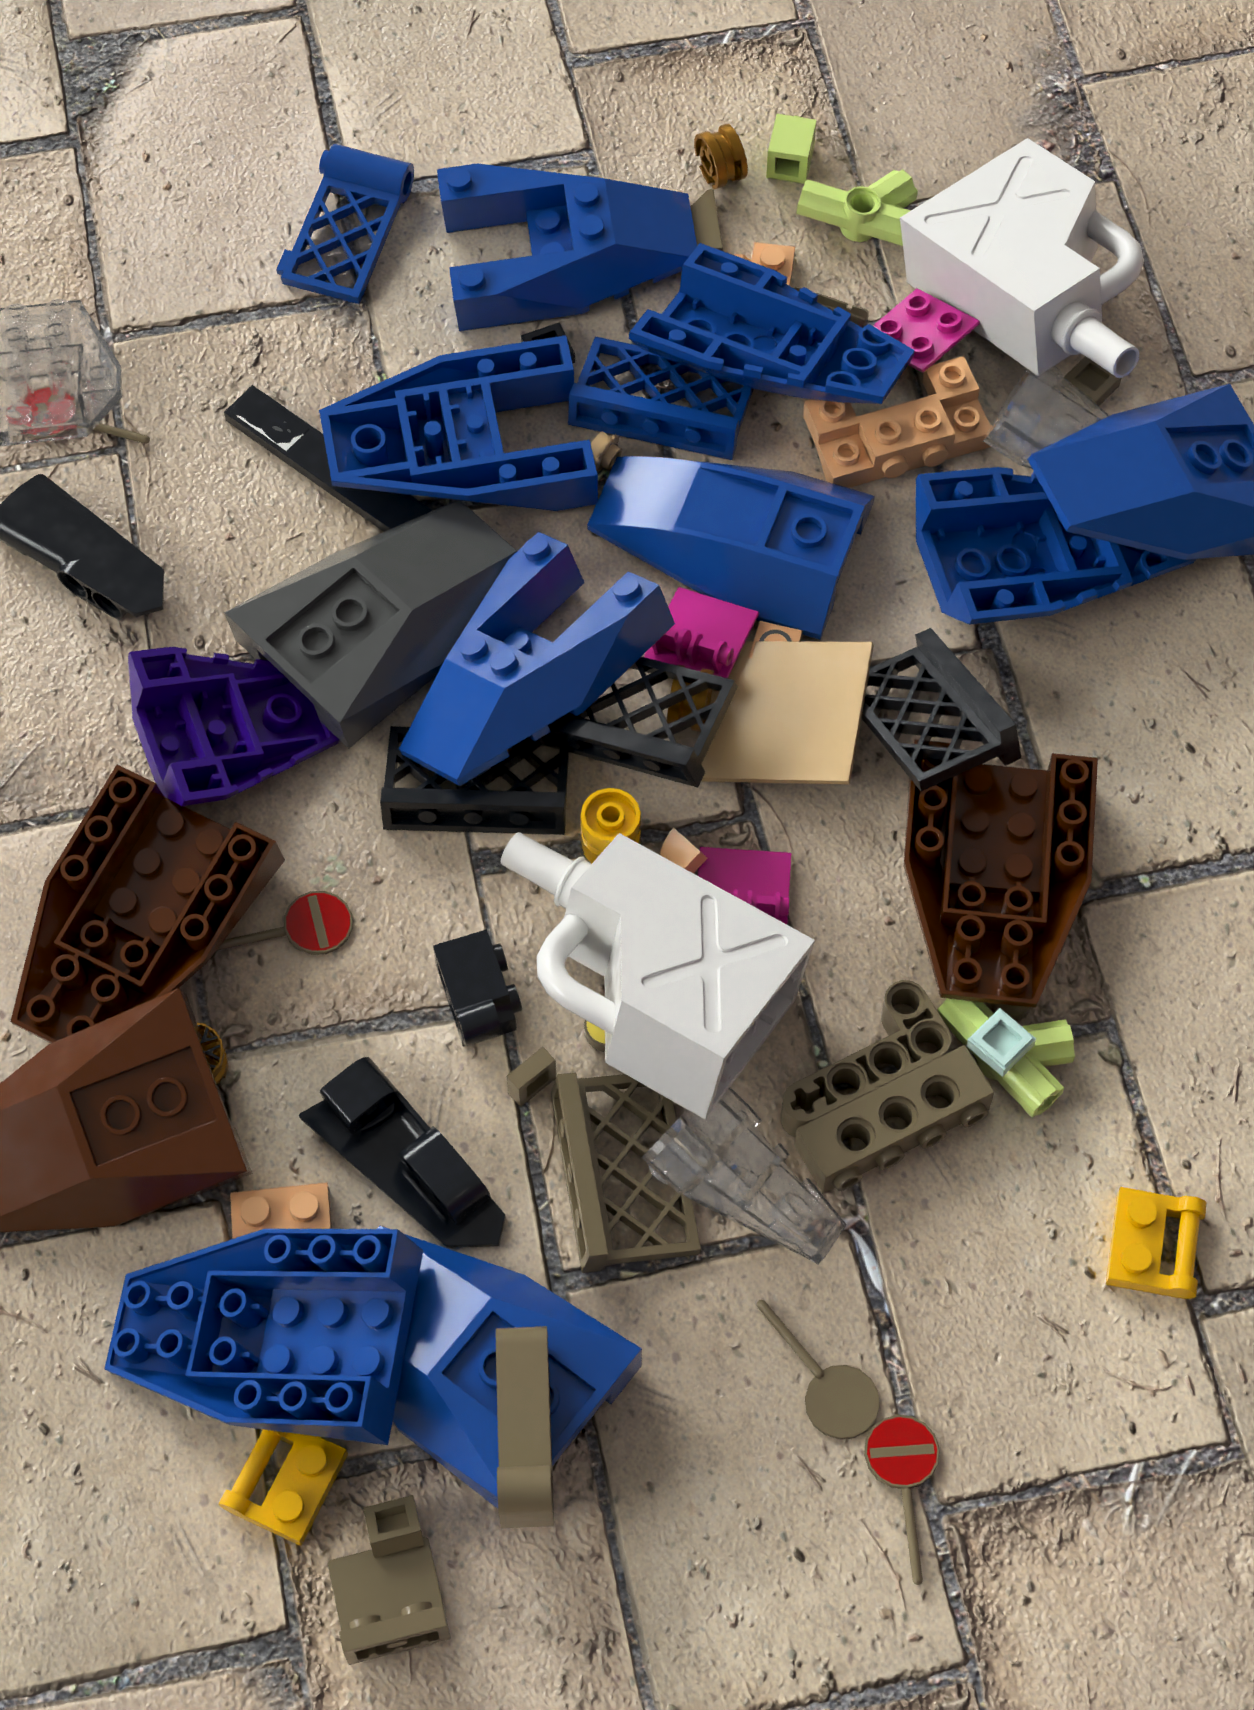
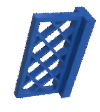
M595 337L578 382L573 383L569 393L568 425L733 460L737 446V437L754 388L744 386L728 393L721 385L726 380L709 374H703L696 369L664 359L659 355L641 349L637 345ZM600 353L617 356L621 361L605 367L599 360ZM650 363L658 365L662 370L645 375L639 366ZM630 371L636 380L620 386L613 376ZM692 372L699 374L702 379L686 384L680 375ZM670 379L676 386V389L661 394L654 385ZM604 381L610 390L591 387L590 385ZM711 388L717 395V398L702 403L695 394ZM644 389L651 399L630 394ZM685 398L692 408L671 403ZM727 407L733 417L713 413V411Z

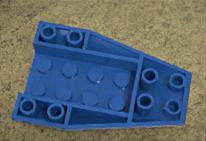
M624 456L616 458L589 519L587 529L700 594L758 611L757 621L802 630V635L821 640L834 606L838 580L856 534H862L875 496L793 471L663 457Z

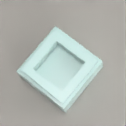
M999 1008L968 1038L966 1046L1003 1077L1035 1045L1036 1038Z

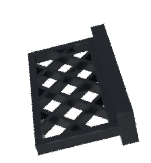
M932 628L915 634L917 647L870 668L867 686L880 688L876 695L865 694L861 718L921 792L996 757L1005 766L1022 759L1016 723ZM914 665L919 669L916 677L898 676V672ZM891 688L910 690L907 698L888 696ZM921 691L940 693L937 701L918 700ZM881 709L900 711L896 720L878 718ZM911 712L931 714L927 723L907 721ZM942 715L961 717L958 726L938 724ZM901 733L921 735L918 744L898 743ZM932 737L952 739L948 748L928 746ZM963 740L977 741L984 744L974 750L959 749ZM922 759L942 761L941 765L922 772L919 768Z
M641 656L630 668L639 670L642 678L619 689L614 682L611 685L613 692L598 698L578 716L569 712L548 725L551 732L538 739L541 745L698 788L705 774L701 764L738 686L735 680ZM668 678L679 681L681 689L657 700L652 688L653 685ZM647 689L652 702L628 713L623 700ZM707 689L720 691L714 703L697 710L692 696ZM687 699L693 713L668 724L662 710ZM618 702L623 714L622 717L607 724L597 722L594 713ZM658 713L663 727L646 735L636 732L633 724ZM698 723L701 733L694 747L676 742L674 734Z
M390 726L385 782L381 790L380 800L383 830L483 833L520 832L522 834L565 835L569 752L560 749L556 756L544 763L533 752L545 745L539 744L538 740L534 741L527 737L511 747L514 752L508 758L491 767V769L477 779L473 778L466 782L467 786L463 789H443L439 785L448 779L437 773L430 778L419 768L420 764L401 754L399 742L403 741L410 727ZM522 759H525L536 770L520 780L509 769ZM409 773L422 783L417 788H395V783ZM501 776L513 787L507 791L488 790L485 786ZM546 777L557 787V792H534L530 787Z

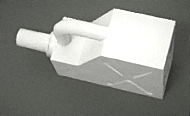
M1029 138L900 217L907 283L915 289L918 288L979 320L980 324L973 329L975 332L1037 376H1040L1070 355H1078L1080 353L1117 378L1127 376L1137 365L1139 350L1102 324V305L1126 290L1139 277L1144 263L1140 243L1126 230L1096 211L1094 180ZM1098 244L1118 258L1117 264L1102 275H1100V268L1091 263Z
M520 832L516 833L504 849L501 864L553 894L554 904L557 907L562 906L566 909L564 918L545 939L537 955V975L546 993L565 1009L605 1031V1063L701 1118L706 1119L795 1002L815 940L620 833L592 864L587 862L583 856L573 861ZM567 957L604 976L605 997L578 983L568 974L565 968Z

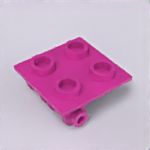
M916 288L875 323L873 327L914 349V356L908 365L924 373L976 328L980 321Z
M678 587L668 606L675 624L645 652L643 657L673 665H685V668L701 671L702 669L713 670L714 675L728 678L759 612Z
M700 847V851L707 859L698 868L699 877L785 924L788 923L791 853Z

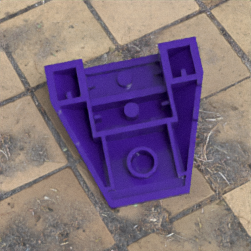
M179 647L129 652L128 665L132 719L155 783L164 797L181 806L226 800L339 743V739L320 722L314 704L268 660L256 659L255 663L252 664L231 661L228 654L214 653L213 658L189 655L186 648Z

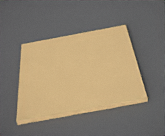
M746 641L728 679L735 680L738 688L701 764L705 770L701 782L850 785L874 647L873 642L756 641L752 658H749L753 641ZM713 690L710 704L716 701L720 691Z

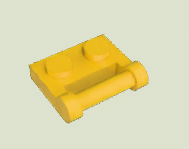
M1120 1187L1116 1197L1106 1285L1181 1299L1195 1298L1198 1280L1194 1278L1199 1224L1200 1220L1205 1218L1207 1202L1194 1196L1174 1197ZM1166 1216L1180 1219L1174 1275L1159 1274Z
M261 1429L262 1432L232 1490H225L218 1505L246 1521L302 1546L348 1456L347 1450L318 1436ZM282 1440L292 1445L265 1500L259 1506L249 1499L279 1441Z

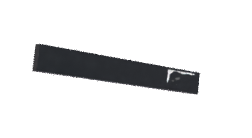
M253 385L224 411L225 419L228 423L383 532L433 511L411 495L332 486L323 434Z

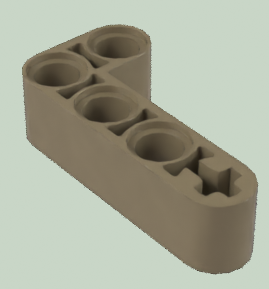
M901 980L893 983L887 989L883 1002L881 1022L889 1036L793 1083L786 1089L783 1095L780 1121L783 1129L789 1135L796 1138L797 1128L949 1053L951 1046L950 1031L925 990L919 984L909 980ZM897 1004H907L911 1006L915 1010V1012L911 1014H901L897 1012L893 1008V1006ZM922 1042H930L939 1051L932 1054L925 1053L917 1045ZM883 1062L890 1063L898 1071L893 1074H884L875 1066ZM840 1083H848L856 1089V1092L851 1095H842L833 1087ZM796 1106L801 1107V1109L794 1111ZM812 1109L810 1114H806L805 1111Z
M547 1326L496 1328L499 1467H497V1498L501 1529L554 1526Z

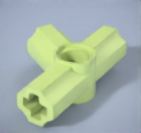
M903 169L891 171L869 187L859 186L849 191L808 179L802 188L796 214L838 226L842 234L851 241L864 242L874 237L903 246L900 217L911 211L904 208L916 200L918 190L914 186L912 177Z
M948 998L937 1009L948 1029L965 1046L967 1045L968 1038L994 1014L983 1002ZM1066 1019L1022 1026L1036 1038L1035 1045L1003 1077L967 1047L976 1058V1063L983 1075L989 1079L997 1080L1032 1118L1036 1115H1041L1050 1108L1064 1091V1087L1045 1067L1073 1063L1074 1039L1071 1027Z

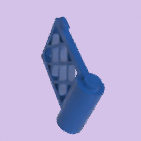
M333 144L330 150H324L322 153L319 172L324 176L292 251L284 250L276 271L277 274L281 275L282 284L360 305L400 205L405 203L410 195L414 181V166L412 163ZM331 192L346 196L349 204L329 212L325 202ZM373 204L387 207L383 216L367 222L361 211ZM355 213L362 225L341 234L335 221ZM330 225L336 237L315 246L311 239L313 231ZM368 235L372 242L370 249L354 256L347 243ZM341 246L348 259L327 268L321 255ZM313 258L316 259L322 270L308 277L295 274L300 264ZM352 268L355 270L358 278L353 289L337 285L333 279L334 276Z

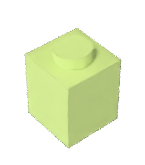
M776 114L768 148L766 178L805 184L815 146L817 120Z

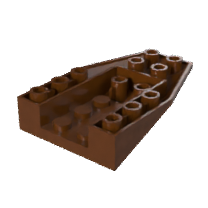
M914 739V744H918L919 740ZM930 741L928 746L948 748L950 743ZM1052 753L1047 771L981 764L922 792L909 777L903 866L940 998L1036 1008L1092 881L1098 758ZM922 759L919 768L922 772L941 765L942 761Z
M117 764L44 882L10 1022L49 1043H53L180 988L209 961L285 861L276 841L237 822L234 823L231 829L181 806L164 797L155 782Z
M180 988L47 1045L0 1083V1233L116 1227L253 1174L237 1130L231 1125L200 1039L203 1038L186 993Z

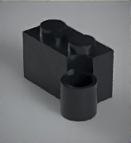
M487 929L433 945L435 964L462 1046H469L517 1030L514 1013L522 1011L520 998L514 984L508 986L505 984L502 972L508 970L504 951L500 943L492 945Z

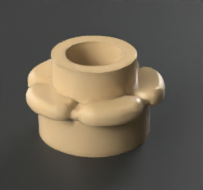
M602 431L591 442L597 472L601 471L603 467L611 470L616 458L621 456L623 449L618 446V435L615 434L611 437Z

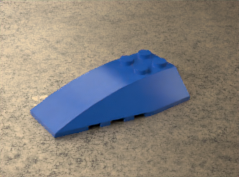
M702 243L696 247L684 262L679 292L663 313L660 314L647 309L629 333V339L641 349L659 355L664 359L696 369L703 374H709L758 390L798 398L842 403L882 404L912 360L915 352L914 349L870 324L862 328L850 321L851 313L837 307L832 311L818 303V295L803 287L797 291L786 284L788 277L781 273Z
M992 467L918 474L916 478V543L941 612L969 625L1051 616L1193 564L1196 559L1182 560L1067 532L1058 519L1034 471L1030 477L1014 475L1011 468Z

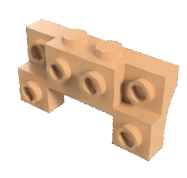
M962 356L933 364L923 373L922 383L928 396L860 416H856L851 403L814 399L804 401L803 418L815 443L826 481L850 488L885 477L896 478L906 471L924 466L934 467L940 465L945 460L990 448L994 432L978 400L980 388L965 357Z

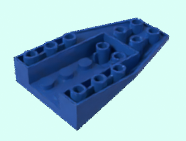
M1231 384L1112 414L1033 453L1027 459L1051 502L1058 519L1067 532L1182 560L1254 555V424Z
M379 1226L377 1229H389V1228H386V1227H383V1226ZM406 1235L423 1250L393 1423L399 1432L498 1509L497 1467H499L496 1328L547 1326L552 1466L603 1402L607 1401L609 1404H612L641 1368L642 1348L524 1274Z
M262 1229L128 1273L124 1280L105 1370L228 1425L388 1445L423 1250L398 1229Z

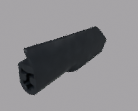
M38 474L18 487L0 504V541L56 572L60 582L76 596L116 619L123 618L127 612L138 617L164 610V569L45 475Z
M363 1057L348 1066L321 1088L320 1094L323 1101L299 1114L300 1119L446 1247H489L500 1245L506 1219L505 1213L493 1201L486 1186L447 1139L434 1126L430 1128L371 1058Z

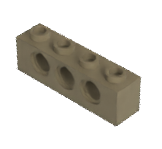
M963 1045L797 1128L794 1146L822 1194L834 1188L838 1191H844L857 1184L863 1178V1173L877 1166L880 1170L888 1169L900 1162L905 1157V1152L919 1145L923 1149L929 1148L943 1140L947 1135L946 1131L960 1124L964 1128L971 1127L983 1120L989 1113L988 1110L990 1109L994 1090L967 1047ZM931 1096H940L946 1099L950 1105L946 1108H935L926 1099ZM889 1117H900L906 1121L908 1127L900 1130L893 1129L884 1120ZM847 1138H858L867 1147L860 1151H853L845 1147L842 1142Z

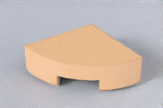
M674 827L664 840L660 852L662 857L693 874L707 859L699 849Z

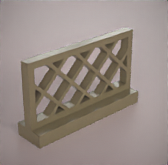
M576 1072L557 1074L551 1091L582 1273L601 1271L603 1265L699 1255L701 1251L673 1101L659 1094L660 1103L652 1113L630 1098L637 1087L647 1086L626 1074L577 1079ZM626 1088H628V1089L625 1091V1093H623V1092H621V1091L619 1090V1089H626ZM603 1091L616 1100L617 1103L604 1118L588 1106L586 1092ZM622 1106L645 1121L633 1137L610 1122ZM661 1111L663 1115V1121L657 1117ZM591 1121L598 1126L594 1132L592 1131ZM649 1126H652L667 1137L668 1148L661 1157H658L638 1142ZM603 1130L625 1145L613 1162L596 1151L594 1141ZM631 1150L653 1165L641 1183L618 1167ZM669 1156L671 1157L672 1166L665 1162ZM599 1166L606 1170L602 1177L600 1175ZM658 1170L675 1181L677 1192L669 1203L646 1187ZM611 1175L634 1191L621 1208L604 1196L602 1186ZM639 1195L662 1211L649 1228L626 1212ZM678 1200L681 1212L674 1207ZM607 1211L614 1216L610 1223L608 1220ZM668 1215L684 1227L686 1242L670 1244L657 1235L655 1230ZM619 1220L642 1236L634 1248L614 1250L611 1231ZM647 1241L654 1245L643 1247Z

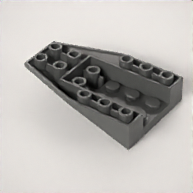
M457 500L338 551L224 613L235 640L255 659L270 661L314 704L320 722L346 747L350 748L438 674L447 655L503 567L517 550L461 500Z

